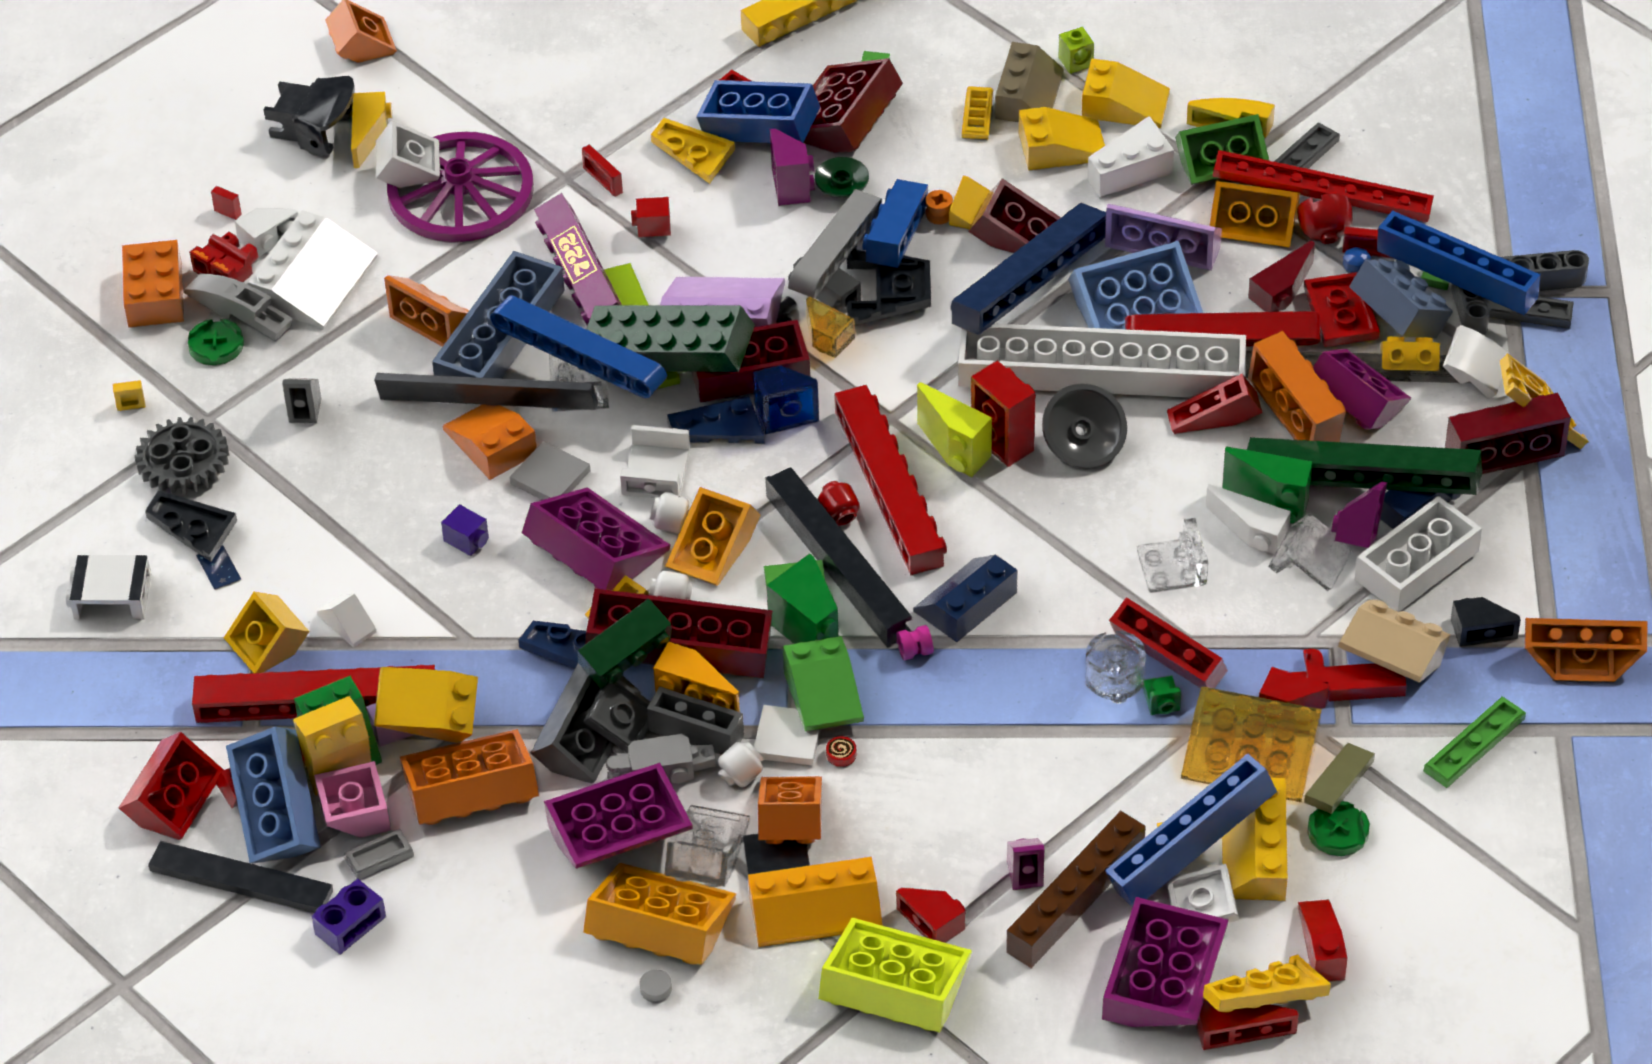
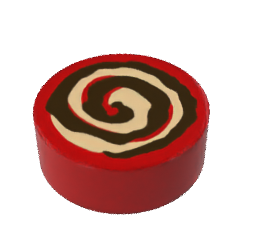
M838 736L827 743L826 757L832 765L845 767L855 761L857 748L852 739Z

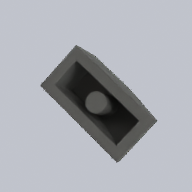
M313 378L283 379L282 386L288 421L293 423H317L321 404L319 380Z

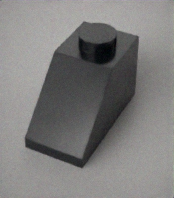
M1484 597L1464 598L1453 601L1451 623L1459 647L1518 639L1521 621L1518 614Z

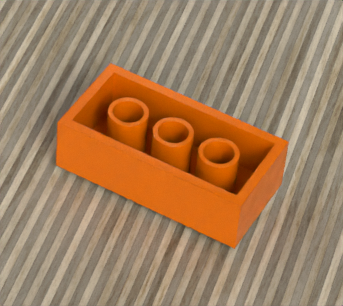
M1283 331L1254 343L1248 380L1294 440L1340 442L1346 414L1345 407L1330 392L1328 384L1318 377L1311 362L1304 359L1298 351L1296 343L1290 340Z

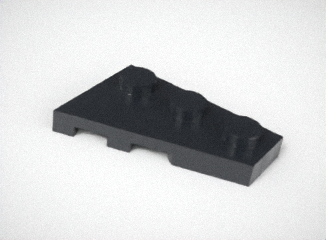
M159 490L145 510L148 520L210 562H212L237 522V516L234 512Z

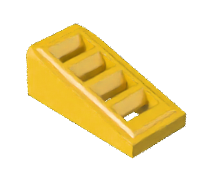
M967 87L962 138L988 140L993 109V88ZM969 125H978L984 127H969Z

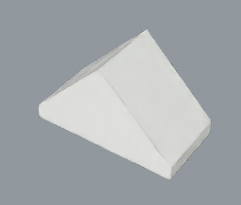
M355 593L340 595L316 611L317 615L353 648L377 633L375 625Z

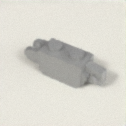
M683 734L633 741L628 746V753L617 754V756L613 755L606 760V768L609 770L607 772L608 780L660 762L670 783L677 784L694 780V772L716 766L713 745H690L689 738Z

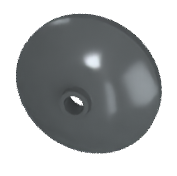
M1074 384L1060 390L1049 401L1043 413L1042 431L1048 447L1058 459L1073 467L1091 469L1105 465L1120 452L1127 436V420L1122 406L1108 391L1091 384ZM1076 427L1082 428L1084 435L1077 434Z

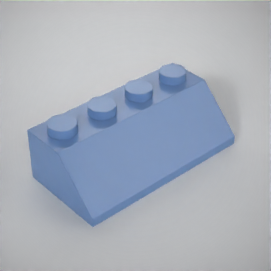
M275 726L226 745L249 862L254 864L292 858L321 848L296 730Z

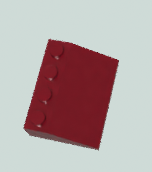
M886 58L827 65L813 84L820 109L803 143L834 153L853 152L858 149L861 141L872 130L874 123L884 113V109L895 98L897 91L903 85L891 60Z

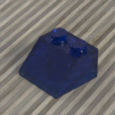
M781 365L753 372L755 412L765 435L819 422L818 382L816 378Z

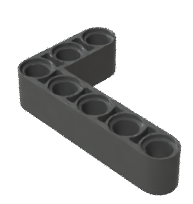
M1579 250L1501 257L1540 274L1539 291L1576 288L1584 285L1586 282L1589 257L1586 253ZM1452 284L1451 290L1461 325L1486 335L1490 317L1488 299Z

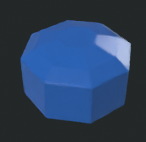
M1359 247L1347 249L1343 256V266L1347 272H1358L1365 259L1371 260V256L1367 250Z

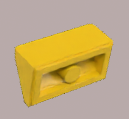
M963 175L949 211V225L970 229L990 190L970 177Z

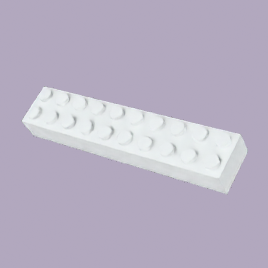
M993 324L982 334L977 335L961 328L958 387H971V376L998 360L1006 368H1010L1021 381L1029 384L1034 390L1060 391L1074 384H1091L1103 388L1110 394L1192 398L1242 373L1245 376L1246 335Z

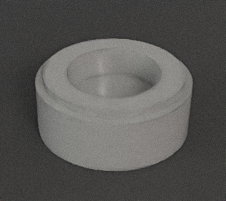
M650 970L642 975L640 979V992L646 1000L660 1002L671 994V978L666 972Z

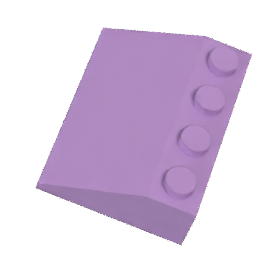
M676 277L662 296L660 305H741L755 324V327L776 324L785 278Z

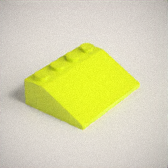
M851 918L822 967L818 999L834 1005H842L860 1010L866 1014L878 1015L895 1022H903L921 1027L927 1031L940 1033L950 1015L972 950Z

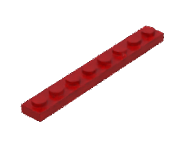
M1222 150L1218 151L1212 176L1263 188L1297 192L1301 196L1322 200L1321 195L1324 194L1345 195L1348 197L1349 202L1351 201V206L1386 214H1390L1393 210L1411 219L1424 222L1429 221L1434 195Z

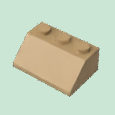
M1369 599L1356 611L1338 647L1420 683L1440 667L1451 634L1442 631V628L1436 624H1425L1416 620L1415 616L1408 612H1397L1390 609L1383 601Z

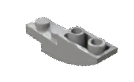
M200 274L183 292L223 318L230 320L235 316L274 341L292 326V317L270 305L271 296L232 278L213 274Z

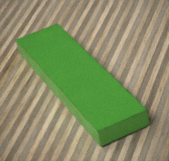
M1502 696L1424 765L1423 772L1448 788L1524 721L1526 712Z

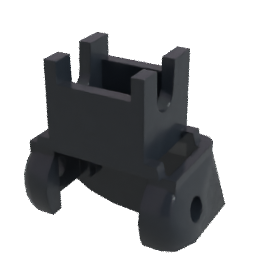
M350 76L317 78L310 86L279 81L278 89L281 96L274 107L265 106L263 109L266 120L279 122L283 125L282 128L270 127L268 130L270 137L297 141L300 149L307 150L313 155H329L334 146L333 143H328L325 130L333 127L339 120L351 118L355 92L353 78Z

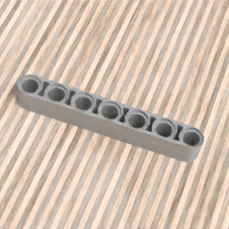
M855 189L795 266L789 279L788 289L816 298L869 229L873 218H877L882 198Z

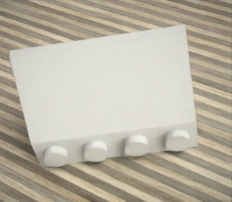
M302 210L247 283L271 296L270 305L294 320L325 329L378 255L373 249L326 217Z

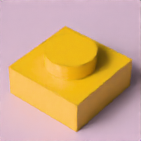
M141 380L113 384L117 411L146 407Z

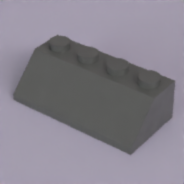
M579 663L530 753L553 773L594 783L614 744L583 722L600 687ZM622 675L620 680L641 694V691Z

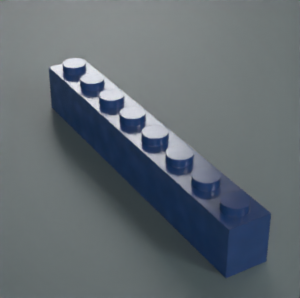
M1082 202L1069 210L1064 216L1036 235L1035 238L989 271L960 295L956 296L950 306L952 311L951 324L977 335L982 334L1101 242L1106 236V212Z

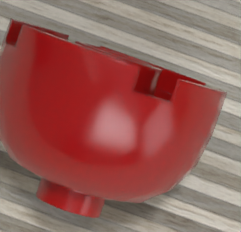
M1324 194L1321 195L1322 200L1313 202V199L1309 198L1300 203L1297 207V214L1301 230L1307 237L1315 241H1320L1323 244L1335 243L1338 241V238L1344 236L1345 226L1351 227L1353 221L1351 201L1349 202L1348 197L1345 195Z

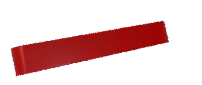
M1314 311L1136 314L1125 318V330L1246 335V347H1253L1254 343L1281 331L1290 340H1293L1297 346L1315 345L1321 342L1320 315Z

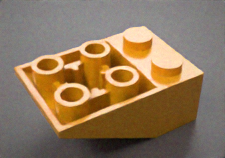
M671 642L667 643L653 667L655 693L660 686L740 712L739 691L696 650Z

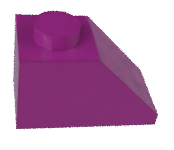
M1023 838L1007 842V864L1013 890L1044 886L1045 849L1044 844L1038 838Z

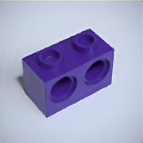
M357 878L349 886H344L327 904L318 907L311 917L315 935L341 955L385 919L386 912L383 898Z

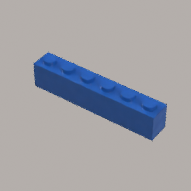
M1393 210L1378 227V252L1403 261L1410 266L1508 309L1525 315L1539 297L1540 274Z
M1246 754L1105 870L1115 891L1132 907L1136 897L1149 898L1277 792L1266 768L1249 754Z

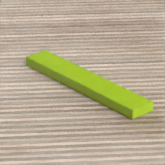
M631 263L604 269L622 305H649ZM666 372L667 379L658 389L680 384L678 372Z

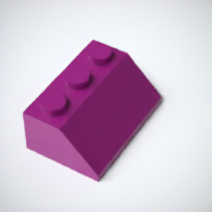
M1348 349L1323 351L1313 366L1318 377L1328 384L1330 392L1336 400H1340L1343 403L1346 413L1349 412L1356 418L1355 422L1364 429L1382 428L1411 400L1409 395Z

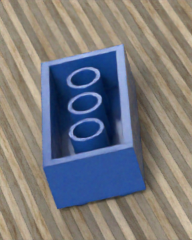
M715 80L696 118L702 131L733 142L770 143V129H777L803 143L816 118L820 105L812 83Z

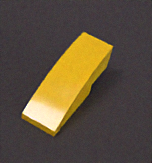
M1240 98L1192 100L1187 105L1186 124L1201 127L1258 114L1263 136L1266 138L1274 123L1275 105Z

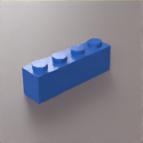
M896 179L892 189L887 190L885 203L880 204L877 219L873 218L870 233L865 234L862 249L866 250V262L898 268L926 211L925 200L928 195V184Z

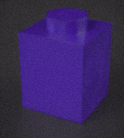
M460 504L441 522L443 541L469 556H472L479 548H482L489 539L487 519Z

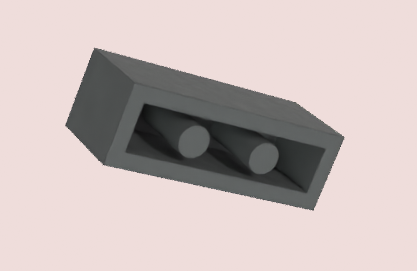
M660 686L647 707L650 732L662 736L683 734L689 738L690 745H713L714 752L721 755L734 743L741 742L744 737L743 713Z

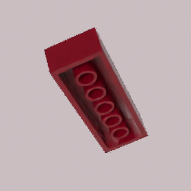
M594 589L586 630V644L649 598L672 624V637L669 642L696 650L719 673L764 678L773 610ZM666 645L659 650L655 648L647 654L646 659L642 663L655 665Z

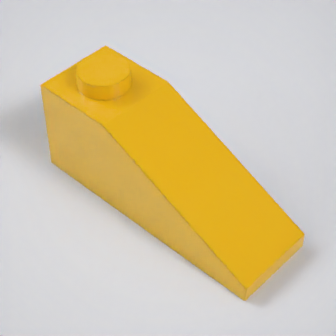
M385 92L354 93L351 137L354 168H360L376 146V140L387 127L388 119L392 118V103L386 101Z

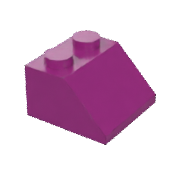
M770 129L771 169L778 206L811 202L810 191H815L814 176L809 173L814 171L813 155L807 154L806 144L777 129Z
M1381 481L1349 502L1341 511H1338L1337 515H1334L1331 532L1336 533L1334 541L1369 548L1375 542L1387 482Z

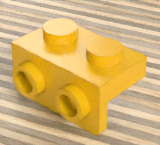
M1387 337V341L1380 343L1382 369L1438 371L1440 343L1433 342V338L1416 337V342H1404V337Z

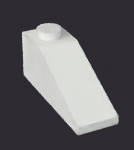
M1211 484L1208 485L1206 508L1248 546L1276 555L1289 532L1291 512Z

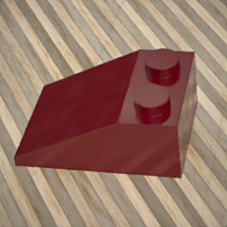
M1002 178L987 195L968 232L991 247L1015 253L1061 217Z

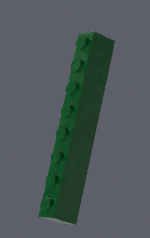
M1250 437L1246 449L1312 461L1310 483L1312 486L1371 489L1383 481L1387 482L1386 490L1477 495L1483 473L1481 450L1255 437Z

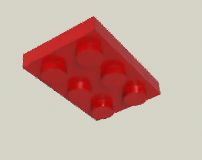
M1358 272L1304 280L1303 288L1311 311L1317 312L1320 315V336L1324 347L1379 339L1380 330L1372 308L1349 287Z

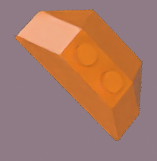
M1525 618V649L1553 681L1615 682L1647 652L1648 621Z

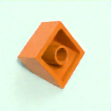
M342 0L325 19L329 35L332 37L335 45V51L343 59L348 58L360 63L393 55L397 51L384 17L356 3Z

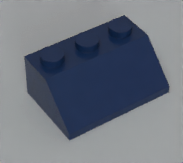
M996 554L974 558L913 608V612L957 643L1017 593L1018 570Z

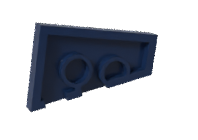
M750 396L667 414L669 428L689 430L690 443H709L712 439H728V443H739V440H754L755 444H765V436Z
M533 620L518 639L519 648L575 669L578 664L577 650L586 645V631L571 629L568 624Z

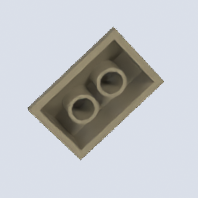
M1018 42L1011 43L995 95V119L1019 122V110L1040 107L1053 109L1064 69L1038 45Z

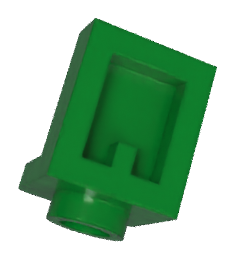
M1172 675L1143 680L1142 688L1150 715L1180 711L1181 691L1179 687L1175 686Z

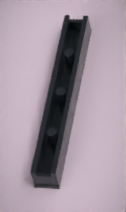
M792 467L765 477L766 497L817 560H822L825 571L885 646L889 648L897 642L896 633L898 631L907 630L911 632V629L906 624V622L912 620L911 614Z

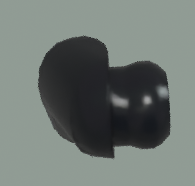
M787 296L780 303L776 323L793 321L792 317H789V313L797 304L792 297Z

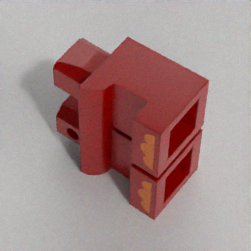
M228 231L222 237L212 234L205 247L196 246L189 253L193 271L197 274L220 275L244 282L253 274L251 265L259 258L257 248L248 243L239 249V239Z

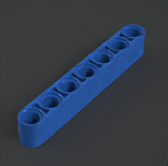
M508 296L490 315L492 324L499 331L639 397L649 398L667 379V373L659 363L518 297Z

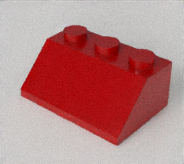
M180 731L160 741L118 808L139 827L180 840L189 829L224 769Z

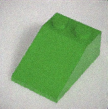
M842 636L783 646L784 675L805 732L864 722L850 657Z

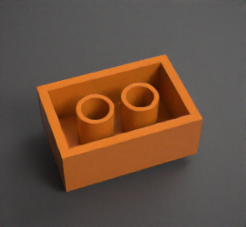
M178 240L122 245L123 301L128 328L184 322L182 261Z

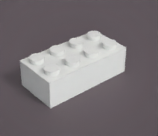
M1437 496L1357 556L1354 580L1393 610L1399 612L1479 552L1482 528L1440 496Z

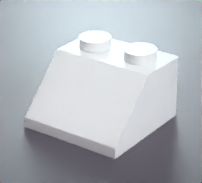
M391 120L376 140V178L399 188L437 181L440 177L439 140Z

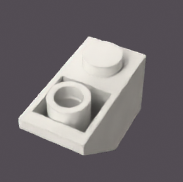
M255 208L235 221L237 238L244 246L248 243L255 246L258 257L274 248L299 215L296 209Z

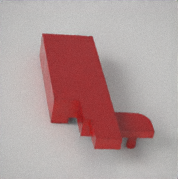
M1303 649L1306 671L1291 672L1329 684V702L1402 697L1406 695L1407 685L1403 675L1375 663L1324 667L1322 653L1317 649Z

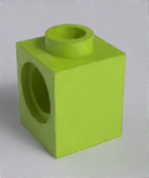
M1083 27L1059 34L1058 58L1069 74L1089 68L1091 58L1094 59V42Z

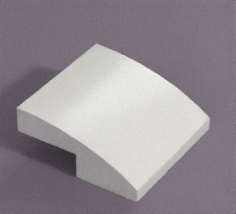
M1461 325L1456 329L1443 367L1460 384L1470 381L1489 399L1497 395L1502 381L1500 360L1508 352L1488 337Z

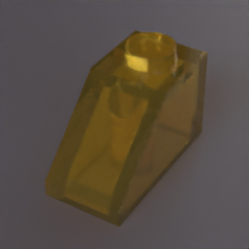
M808 296L806 298V319L812 347L821 353L836 358L855 339V320Z

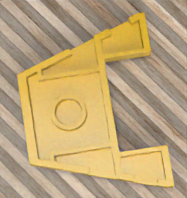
M1508 353L1500 360L1505 394L1522 407L1526 406L1532 400L1531 398L1553 394L1546 381ZM1571 418L1567 440L1581 450L1589 441L1584 434H1580L1573 429L1577 424Z

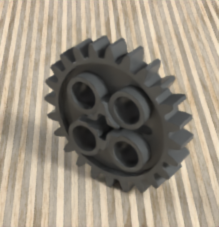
M178 417L177 423L174 424L171 420L167 419V426L163 427L160 424H156L157 431L147 430L148 438H140L141 445L136 446L137 454L135 455L138 474L142 475L143 482L149 481L150 488L159 485L160 491L163 492L170 488L173 495L177 489H181L182 493L186 494L188 488L198 492V485L200 484L209 487L208 479L217 481V473H224V465L229 463L227 457L229 456V449L226 437L222 436L221 429L215 430L214 423L205 426L204 419L194 423L193 417H190L187 422H183L182 418Z

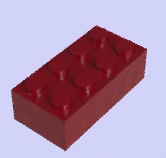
M798 320L754 327L739 372H691L700 403L811 383L810 358Z
M1558 392L1531 398L1532 400L1524 407L1514 401L1504 405L1460 413L1448 417L1445 448L1481 450L1482 475L1565 456L1571 416Z

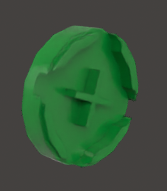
M213 319L205 320L197 324L188 335L190 355L195 361L204 365L226 364L234 360L242 352L244 346L242 330L236 323L227 319H220V321L213 322Z
M1342 801L1332 814L1318 808L1311 813L1307 834L1311 843L1318 850L1329 855L1346 856L1354 854L1364 847L1369 837L1370 822L1366 813L1354 808V804Z

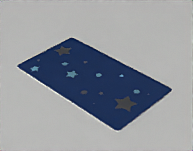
M223 545L212 562L200 554L196 555L214 589L241 580Z

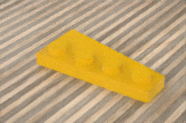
M1297 954L1289 957V963L1283 964L1280 961L1270 963L1268 970L1265 971L1254 968L1246 971V977L1240 978L1233 975L1204 985L1203 997L1219 1012H1231L1234 1009L1259 1008L1261 1005L1286 1004L1288 1001L1313 1000L1316 997L1328 996L1331 984Z

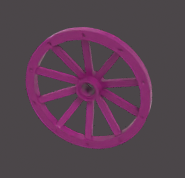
M468 131L445 133L433 137L439 140V151L457 147L456 158L446 161L439 156L440 168L443 170H440V177L437 181H432L402 197H399V187L387 183L388 203L396 219L404 227L420 236L443 242L478 240L508 228L526 211L534 191L530 163L517 147L502 138L490 134ZM465 147L487 149L486 152L471 161L465 159ZM499 154L514 164V166L478 168ZM521 175L522 185L520 192H517L481 177ZM475 186L512 199L514 202L498 215ZM442 188L421 218L416 217L406 209L405 205ZM450 193L455 195V227L429 223ZM469 194L489 220L463 226V195Z

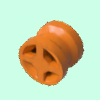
M934 190L928 193L925 204L927 207L926 218L929 222L938 225L949 222V211L953 203L952 195L949 192Z

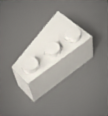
M1148 116L1088 157V182L1099 198L1172 174L1174 149L1151 117Z

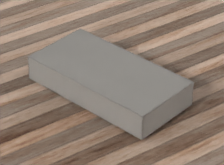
M397 829L345 852L344 857L356 879L361 880L414 857V852L401 829Z

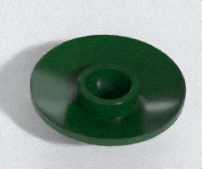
M850 157L828 159L820 164L815 172L817 187L823 193L833 197H849L855 189L864 190L869 182V172L862 162Z

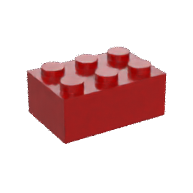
M997 360L971 376V407L992 417V454L1007 467H1010L1034 451L1036 394L1029 384H1025L1010 368H1006Z

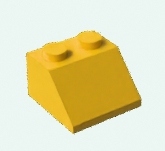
M254 591L223 638L253 673H263L295 655L310 631L278 595Z

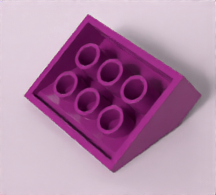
M588 487L531 503L521 532L534 545L542 547L554 559L563 562L573 569L575 574L583 576L593 583L596 589L613 590L625 575L630 579H634L669 551L671 546Z
M660 762L544 801L547 824L558 848L576 869L693 829V825Z
M1136 897L1103 996L1102 1020L1130 1027L1197 1025L1205 1000L1203 997L1204 985L1209 984L1229 920Z

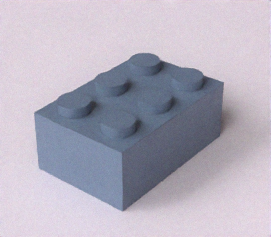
M1365 259L1349 287L1402 337L1437 338L1453 313V310L1445 304L1446 300L1439 294L1433 293L1428 288V283L1409 271L1410 267L1405 262L1400 260Z

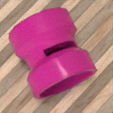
M927 625L919 626L915 631L902 630L896 633L898 649L904 661L913 659L917 654L924 656L933 654V641Z

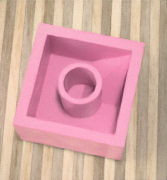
M375 761L314 775L323 818L328 827L360 838L391 831L387 805Z

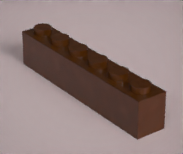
M1120 810L1007 929L1006 953L1032 969L1109 887L1111 881L1105 870L1145 838L1146 826Z

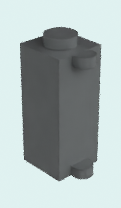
M800 257V258L793 264V268H795V266H796V265L798 264V262L802 259V257ZM838 268L816 299L843 316L847 313V301H861V282L841 268Z

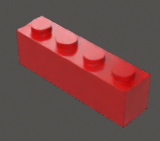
M1127 597L1109 619L1116 635L1208 694L1213 692L1228 672L1222 657Z

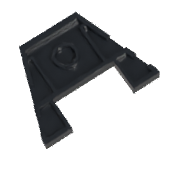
M857 245L847 256V269H876L877 296L876 301H847L848 327L931 307L930 260L904 255L898 268L866 262V251L857 250Z

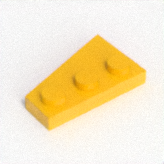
M663 118L651 133V142L709 184L735 151V142L666 118Z

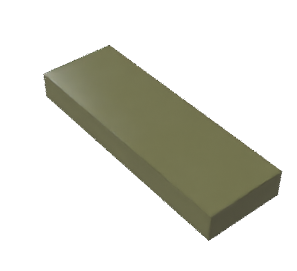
M1347 743L1307 791L1304 803L1332 814L1372 765L1375 753Z

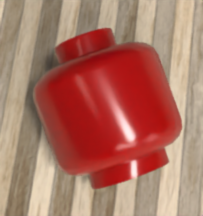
M831 481L823 486V491L819 494L817 500L839 526L852 522L857 517L860 504L851 485L845 482Z

